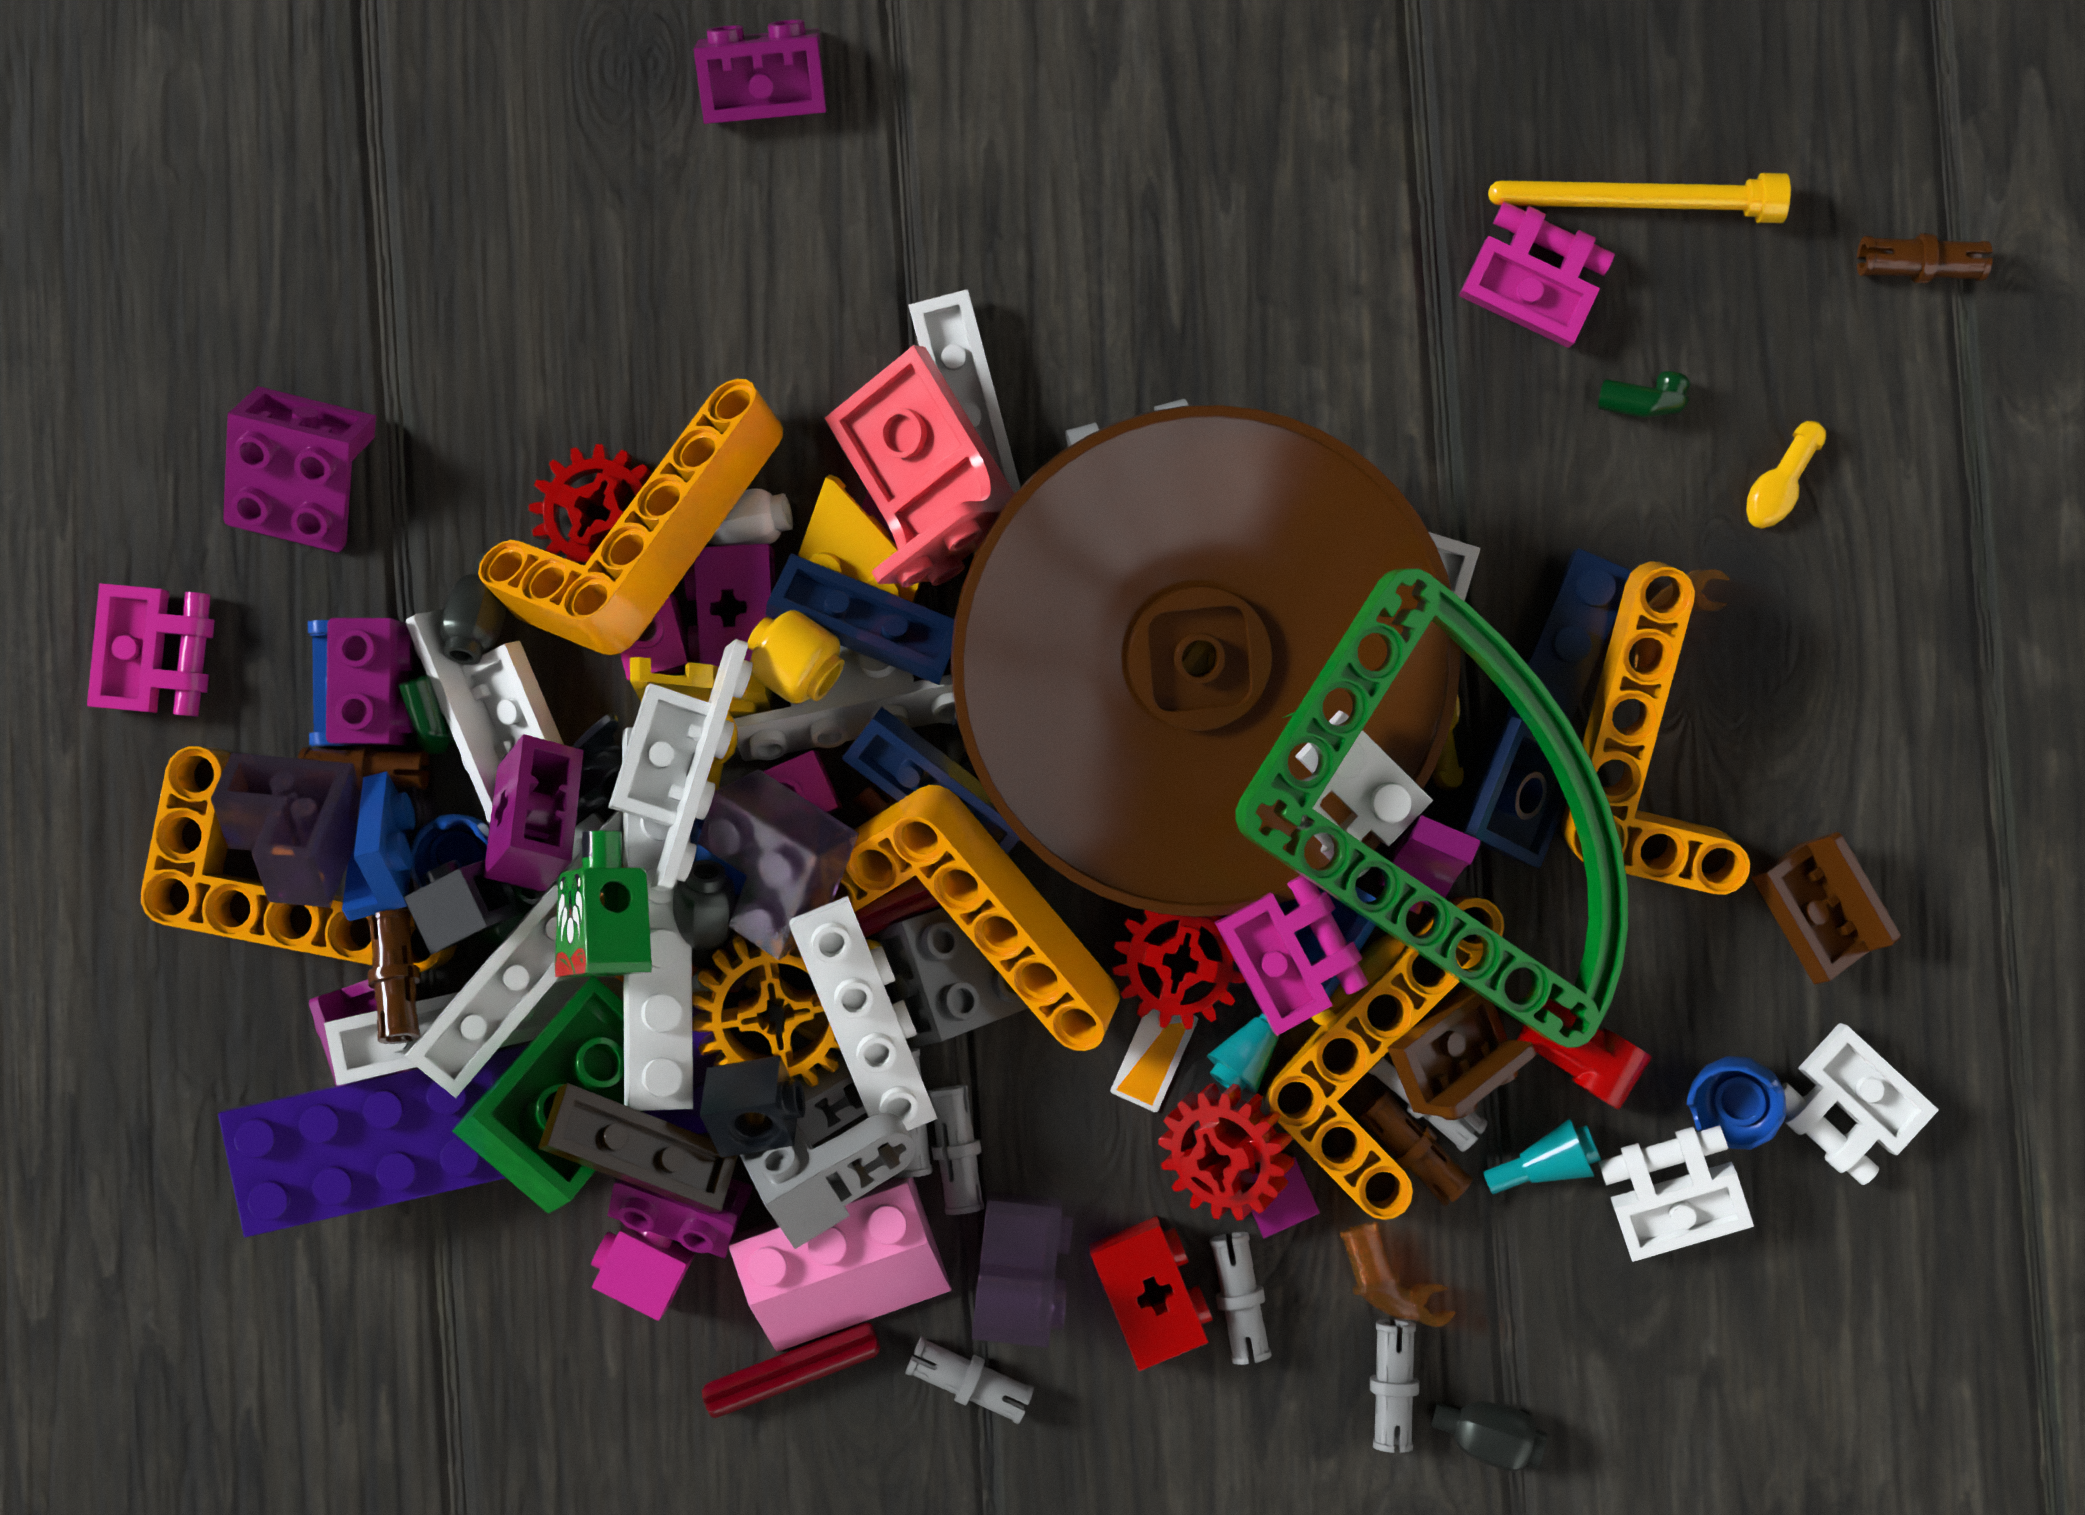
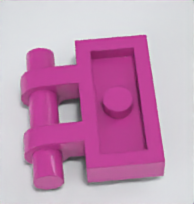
M1504 201L1493 224L1514 233L1512 241L1508 245L1491 236L1487 237L1459 296L1570 348L1575 343L1600 290L1599 287L1578 278L1580 272L1585 267L1604 276L1614 259L1615 253L1594 244L1596 237L1581 230L1573 234L1545 221L1546 214L1533 207L1528 206L1527 210L1524 211ZM1535 243L1564 257L1560 268L1529 255L1532 244Z
M99 583L87 706L157 713L160 689L175 690L174 715L199 717L201 693H208L209 674H203L206 638H213L215 623L214 619H209L211 595L185 592L183 616L167 614L170 591L157 588ZM165 634L181 635L177 671L162 670Z
M1302 875L1287 883L1298 903L1293 909L1283 913L1275 896L1269 892L1261 899L1214 922L1273 1033L1277 1036L1333 1006L1321 984L1336 975L1346 995L1352 994L1369 984L1358 964L1362 959L1361 954L1354 941L1346 942L1331 913L1335 906L1326 891L1320 893L1317 886ZM1307 925L1312 929L1324 952L1321 958L1312 963L1309 962L1294 932Z

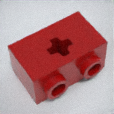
M1155 1216L1089 1244L1090 1255L1138 1371L1209 1343L1203 1324L1212 1321L1213 1318L1200 1286L1197 1285L1187 1289L1179 1266L1189 1263V1260L1175 1227L1163 1231L1158 1216ZM1153 1276L1159 1286H1165L1163 1288L1164 1300L1155 1304L1149 1295H1142L1145 1292L1143 1281Z

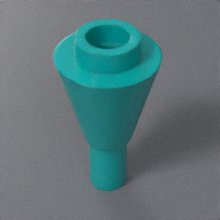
M1263 1012L1259 1018L1254 1017L1207 1055L1208 1059L1215 1065L1210 1075L1227 1089L1232 1084H1237L1240 1086L1241 1093L1244 1089L1253 1093L1258 1092L1280 1035L1277 1036L1273 1033Z
M1569 1118L1520 1153V1158L1483 1171L1493 1195L1528 1181L1540 1183L1595 1177L1591 1164L1601 1161V1157L1588 1126L1575 1129L1571 1118Z

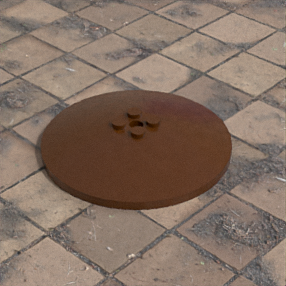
M1196 405L1150 411L1104 427L1061 451L1025 482L1010 498L990 526L972 560L961 590L954 620L951 647V681L957 722L966 752L978 779L1001 817L1021 841L1045 863L1065 877L1102 897L1133 908L1169 915L1193 917L1223 916L1237 912L1261 899L1269 892L1273 893L1278 904L1295 899L1294 893L1287 883L1300 876V874L1249 841L1239 831L1235 821L1236 807L1244 791L1292 718V716H1285L1297 710L1375 585L1384 574L1394 569H1421L1452 591L1449 577L1438 549L1420 516L1401 491L1374 464L1349 445L1318 428L1287 416L1259 409L1225 405ZM1415 585L1398 586L1395 593L1401 597L1402 603L1393 618L1378 615L1376 621L1395 628L1401 634L1403 628L1391 623L1401 609L1416 608L1418 601L1412 596ZM1432 621L1362 729L1422 790L1436 767L1448 737L1456 706L1460 677V646ZM1371 633L1361 640L1358 647V658L1365 669L1371 671L1379 668L1387 656V646L1380 635ZM1194 641H1207L1211 644L1215 653L1211 668L1199 675L1186 672L1182 664V655L1185 648ZM1336 688L1325 697L1323 713L1328 721L1338 711H1342L1350 716L1352 712V699L1345 689ZM1307 743L1295 746L1288 757V768L1296 779H1305L1312 775L1295 757ZM1331 791L1322 799L1320 807L1339 825L1352 813ZM1276 801L1272 806L1260 804L1255 813L1262 819V824L1258 830L1260 831L1264 826H1269L1282 831L1290 837L1297 826L1288 824L1276 816L1274 809L1278 802ZM1371 831L1361 841L1373 850L1381 843ZM1314 835L1306 843L1304 856L1311 868H1321L1326 866L1330 860L1321 852L1323 844ZM1287 843L1283 846L1284 850H1286Z

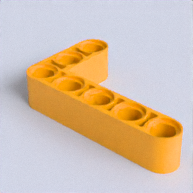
M738 378L725 382L717 387L708 397L585 565L578 564L521 541L508 540L492 547L484 555L478 570L480 580L518 620L601 654L614 655L622 653L639 639L777 448L783 436V427L752 382L747 379Z
M1649 561L1635 568L1626 581L1582 745L1591 759L1596 773L1599 767L1609 760H1621L1623 762L1624 773L1620 781L1613 786L1603 787V790L1610 804L1622 846L1625 873L1711 894L1726 895L1739 889L1745 883L1750 872L1748 855L1737 842L1725 832L1716 828L1637 810L1692 611L1695 594L1691 579L1683 571L1662 562ZM1668 576L1673 585V594L1670 600L1664 606L1650 608L1645 598L1649 583L1655 578ZM1653 638L1657 647L1654 660L1643 668H1632L1629 662V652L1632 645L1640 639ZM1637 699L1640 705V715L1637 721L1625 728L1614 727L1612 716L1615 707L1624 700ZM1566 802L1561 822V833L1566 844L1584 862L1581 843L1568 802ZM1655 834L1667 835V848L1661 856L1652 860L1641 858V847L1648 837ZM1716 848H1726L1728 855L1724 867L1714 873H1703L1702 861L1705 855Z
M188 746L178 750L170 758L165 770L141 888V905L144 912L153 921L162 925L372 965V942L366 948H362L352 940L350 935L352 921L347 920L342 911L343 897L223 874L241 785V767L238 760L230 752L220 748ZM203 759H207L214 769V779L211 785L202 791L195 782L194 771ZM191 819L199 825L202 832L200 844L194 851H190L182 840L184 826ZM177 880L181 881L189 892V902L182 912L177 911L170 900L171 888ZM237 892L243 893L250 903V914L243 924L238 923L230 912V902ZM298 903L303 904L309 910L312 917L311 927L304 936L297 934L290 923V914ZM403 908L395 909L408 911L410 913L411 937L416 927L414 925L413 916L410 910ZM457 945L434 953L427 960L418 958L413 953V963L420 968V972L441 967L453 957Z
M927 785L893 804L833 842L823 853L805 880L802 892L804 900L811 910L848 896L852 908L856 912L916 875L1056 1040L1065 1047L1076 1051L1094 1049L1102 1042L1120 1000L1119 989L1115 982L966 805L950 789L940 785Z
M1470 896L1456 897L1449 901L1463 911L1471 907L1478 909L1484 917L1485 926L1502 937L1504 931L1503 916L1493 903L1486 899ZM1434 916L1413 936H1420L1426 933L1433 924ZM1479 937L1468 942L1462 939L1456 948V960L1462 969H1469L1475 966L1483 954V944ZM1405 946L1399 957L1381 976L1363 988L1337 1013L1336 1017L1325 1026L1321 1025L1270 1075L1263 1091L1264 1102L1270 1112L1278 1111L1281 1114L1278 1123L1291 1134L1305 1151L1366 1213L1373 1218L1382 1220L1396 1218L1408 1208L1413 1194L1411 1180L1405 1171L1337 1101L1388 1052V1046L1412 1029L1460 982L1440 969V974L1431 983L1423 985L1417 983L1413 977L1412 965L1419 954L1408 946ZM1379 995H1391L1397 1005L1396 1017L1387 1026H1372L1367 1015L1368 1005ZM1333 1039H1348L1353 1047V1057L1350 1063L1340 1070L1327 1069L1322 1058L1326 1045ZM1297 1081L1306 1084L1309 1089V1100L1306 1106L1299 1112H1283L1278 1106V1095L1281 1089L1291 1082ZM1335 1127L1348 1128L1352 1134V1144L1347 1153L1339 1157H1329L1323 1154L1321 1144L1326 1132ZM1380 1172L1392 1173L1395 1179V1188L1391 1196L1384 1201L1378 1202L1367 1199L1365 1188L1370 1177Z

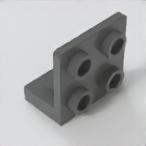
M943 907L889 925L884 930L869 936L870 939L880 942L884 947L887 960L896 980L886 985L891 1003L894 1004L904 1000L917 1035L906 1039L909 1048L942 1042L1029 1008Z

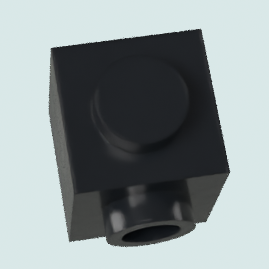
M458 859L440 865L423 874L426 886L404 897L413 916L414 925L418 933L423 937L431 955L465 942L523 913L510 884L483 877L485 860L464 867L461 866Z

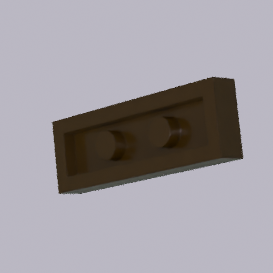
M569 1083L558 1087L538 1149L708 1213L722 1211L738 1155L721 1158L710 1138Z

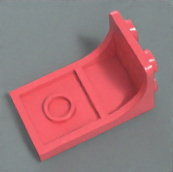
M913 345L824 418L886 520L897 545L898 551L874 568L872 574L878 584L900 583L902 587H909L918 582H931L933 586H937L957 576L965 568L962 560L979 548L990 526L1015 494L926 347Z

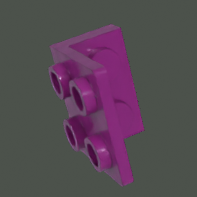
M257 386L228 412L223 516L225 524L333 552H340L347 543L352 461L375 438L376 415Z

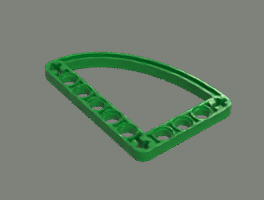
M1394 569L1389 571L1375 585L1241 796L1236 807L1235 817L1239 831L1249 841L1542 1037L1567 1048L1580 1047L1588 1043L1595 1035L1612 1002L1623 966L1628 932V886L1622 846L1606 794L1592 761L1569 720L1541 680L1512 646L1470 605L1429 573L1421 569ZM1414 584L1412 596L1418 601L1416 608L1401 609L1391 623L1392 625L1402 627V633L1399 634L1395 628L1377 622L1378 615L1393 618L1401 606L1402 599L1395 593L1397 587L1412 586ZM1431 621L1473 658L1507 697L1532 732L1553 768L1570 807L1581 843L1588 886V925L1585 949L1574 986L1312 809ZM1375 633L1380 635L1385 641L1387 656L1379 668L1370 671L1365 669L1360 663L1358 647L1365 636ZM1336 688L1345 689L1352 699V712L1349 718L1339 725L1331 724L1323 713L1325 697ZM1301 743H1309L1316 750L1318 765L1311 776L1305 779H1296L1288 768L1289 754L1295 746ZM1276 801L1278 802L1274 809L1276 816L1288 824L1297 826L1290 837L1282 831L1269 826H1264L1260 831L1258 830L1262 824V819L1255 813L1260 804L1272 806ZM1303 816L1305 818V821L1301 823V819ZM1327 833L1334 844L1333 857L1326 866L1311 868L1304 856L1306 843L1315 834ZM1287 843L1286 850H1284L1283 846ZM1369 867H1377L1384 877L1382 894L1371 902H1362L1355 891L1356 880L1363 870ZM1419 901H1427L1434 911L1433 924L1426 933L1420 936H1413L1407 929L1406 915L1413 904ZM1476 934L1483 944L1482 957L1475 966L1469 969H1462L1456 960L1457 945L1464 937ZM1517 968H1526L1532 978L1530 991L1523 999L1510 1001L1505 993L1507 976ZM1548 999L1570 1009V1013L1576 1017L1571 1027L1564 1026L1560 1018L1542 1008Z

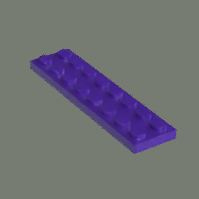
M692 1007V1018L709 1011ZM692 1031L693 1109L645 1110L643 1113L697 1134L708 1132L700 1117L707 1067H713L715 1060L723 1051L719 1050L712 1054L702 1055L698 1046L704 1037L713 1032ZM529 1043L497 1050L456 1098L419 1068H414L219 1112L218 1117L244 1238L505 1179V1176L453 1133L452 1130Z

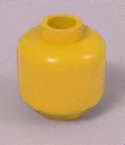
M789 610L775 620L769 616L763 618L754 628L747 642L748 648L753 651L750 662L753 663L751 676L793 704H801L810 698L816 702L821 700L833 687L844 667V660L839 657L840 641L837 636L796 610Z

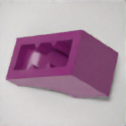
M1419 815L1390 845L1385 858L1443 898H1446L1459 874L1472 863L1481 840ZM1379 871L1375 884L1384 887V877L1382 872ZM1419 901L1413 904L1408 911L1420 915L1423 905L1432 906L1427 901Z

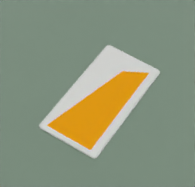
M1154 1008L1142 1017L1111 1087V1093L1148 1110L1158 1112L1197 1024L1198 1018L1194 1016L1193 1028L1188 1030L1184 1028L1179 1015L1172 1016L1167 1028H1162L1158 1025L1159 1011Z

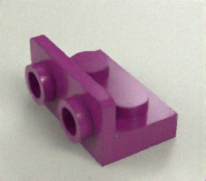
M792 19L771 22L768 24L769 33L744 35V29L741 25L713 27L706 30L707 38L699 39L693 48L704 124L825 113L827 110L819 47V28L805 29L804 20Z

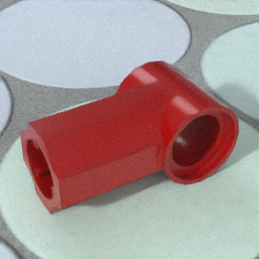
M1549 999L1542 1007L1560 1018L1564 1026L1571 1027L1576 1020V1017L1570 1013V1009L1558 1005ZM1525 1024L1522 1025L1517 1039L1519 1041L1532 1042L1535 1052L1573 1076L1571 1081L1618 1110L1622 1107L1652 1058L1634 1044L1606 1028H1603L1602 1031L1597 1029L1595 1035L1588 1043L1573 1048H1567L1550 1041Z

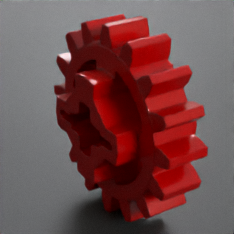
M603 444L595 445L593 456L590 459H587L584 453L577 447L571 448L572 464L567 467L554 459L550 461L549 466L556 477L551 483L536 479L534 486L545 494L544 502L529 504L528 511L544 519V523L537 525L531 531L533 536L539 540H552L545 551L560 557L566 554V559L581 565L587 563L627 509L624 502L628 491L626 489L627 484H629L636 496L652 474L650 469L644 464L630 471L632 455L623 449L611 461L608 449ZM597 473L594 482L578 488L571 487L580 478ZM590 504L595 506L603 504L611 511L610 517L606 522L600 519L594 521L586 514ZM560 507L567 510L572 524L568 537H570L569 541L561 529L559 520Z
M1143 910L1147 918L1143 923L1140 924L1135 920L1127 918L1124 924L1133 934L1130 941L1117 940L1113 946L1119 952L1126 954V962L1112 966L1114 975L1129 976L1130 982L1119 992L1123 999L1131 998L1137 994L1140 996L1141 1001L1136 1009L1138 1016L1142 1018L1154 1008L1159 1011L1158 1025L1160 1027L1167 1028L1172 1016L1179 1015L1184 1028L1188 1030L1193 1028V1014L1202 1012L1210 1022L1217 1019L1212 1006L1217 1000L1231 1006L1234 1004L1235 999L1226 988L1229 982L1245 983V979L1242 973L1233 969V961L1235 960L1214 923L1221 919V916L1193 917ZM1178 920L1174 933L1159 943L1144 941L1146 936L1157 926L1169 921ZM1201 926L1215 939L1220 953V960L1205 956L1198 944ZM1188 933L1185 942L1187 945V955L1195 960V966L1193 970L1183 969L1179 978H1176L1173 989H1171L1173 983L1171 978L1172 970L1163 962V957L1165 953L1176 954L1179 945H1183L1185 935ZM1138 963L1154 967L1160 977L1158 997L1152 994L1143 984L1139 975ZM1201 980L1214 983L1199 998L1181 1003L1185 990Z
M1211 1083L1198 1094L1194 1091L1190 1092L1177 1103L1178 1107L1165 1117L1163 1122L1169 1130L1158 1139V1145L1170 1150L1171 1154L1160 1164L1163 1170H1176L1179 1178L1172 1185V1189L1178 1192L1188 1188L1193 1193L1190 1207L1194 1210L1205 1201L1211 1204V1213L1214 1219L1219 1220L1231 1208L1236 1220L1240 1221L1253 1209L1259 1214L1263 1212L1274 1201V1198L1287 1187L1289 1182L1284 1175L1294 1166L1295 1159L1281 1153V1151L1293 1139L1291 1134L1276 1133L1273 1126L1281 1117L1278 1111L1264 1115L1259 1110L1263 1098L1260 1094L1257 1093L1246 1102L1241 1099L1239 1085L1232 1084L1221 1095L1216 1084ZM1199 1120L1200 1126L1194 1131V1127ZM1193 1131L1197 1139L1196 1142H1193ZM1260 1162V1172L1256 1182L1253 1183L1252 1177L1257 1173L1255 1163Z

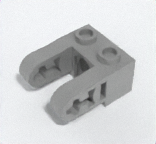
M843 1056L837 1058L839 1068L835 1072L827 1071L823 1067L816 1070L819 1083L814 1087L806 1084L804 1078L799 1080L804 1091L806 1109L804 1117L797 1118L794 1146L740 1155L765 1207L794 1249L849 1217L850 1215L845 1207L847 1204L900 1173L910 1164L915 1155L916 1147L902 1120L891 1113L873 1115L816 1148L813 1147V1144L866 1113L856 1086L854 1085L852 1088L844 1090L847 1085L854 1083ZM825 1098L827 1104L821 1107L819 1101ZM888 1142V1144L885 1147L878 1149V1147H880L882 1144ZM859 1159L860 1163L853 1166L852 1162Z

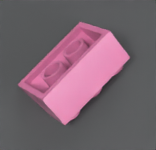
M893 1178L878 1185L845 1206L850 1215L849 1217L794 1249L775 1220L737 1233L728 1247L748 1305L776 1352L952 1290L914 1178Z

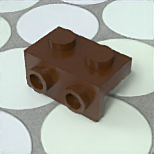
M1839 832L1830 833L1797 844L1751 877L1814 985L1831 981L1869 951L1892 946L1901 939V935L1889 916L1887 908L1879 899L1858 863L1854 852Z
M1468 986L1387 1047L1413 1112L1440 1116L1446 1120L1460 1119L1473 1113L1481 1099L1496 1087L1515 1079L1519 1073L1518 1070L1536 1056L1532 1042L1510 1040L1507 1038L1495 1005Z

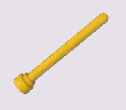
M1760 173L1758 179H1748L1745 185L1496 181L1490 186L1488 196L1493 204L1500 206L1505 201L1514 206L1743 210L1744 216L1755 217L1757 223H1784L1789 211L1791 185L1787 173Z

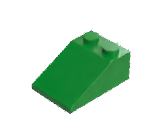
M590 977L452 1130L453 1133L548 1214L570 1202L596 1171L538 1149L558 1087L569 1083L624 1105V1002L596 977Z

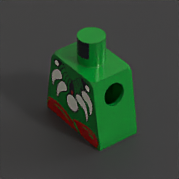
M582 832V868L560 873L558 880L555 977H613L652 972L647 874L645 868H622V832ZM600 892L604 897V906L600 901Z

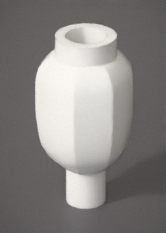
M764 489L746 490L708 544L714 547L771 544L775 542L781 532L793 528L792 512L786 495L784 493L772 495Z

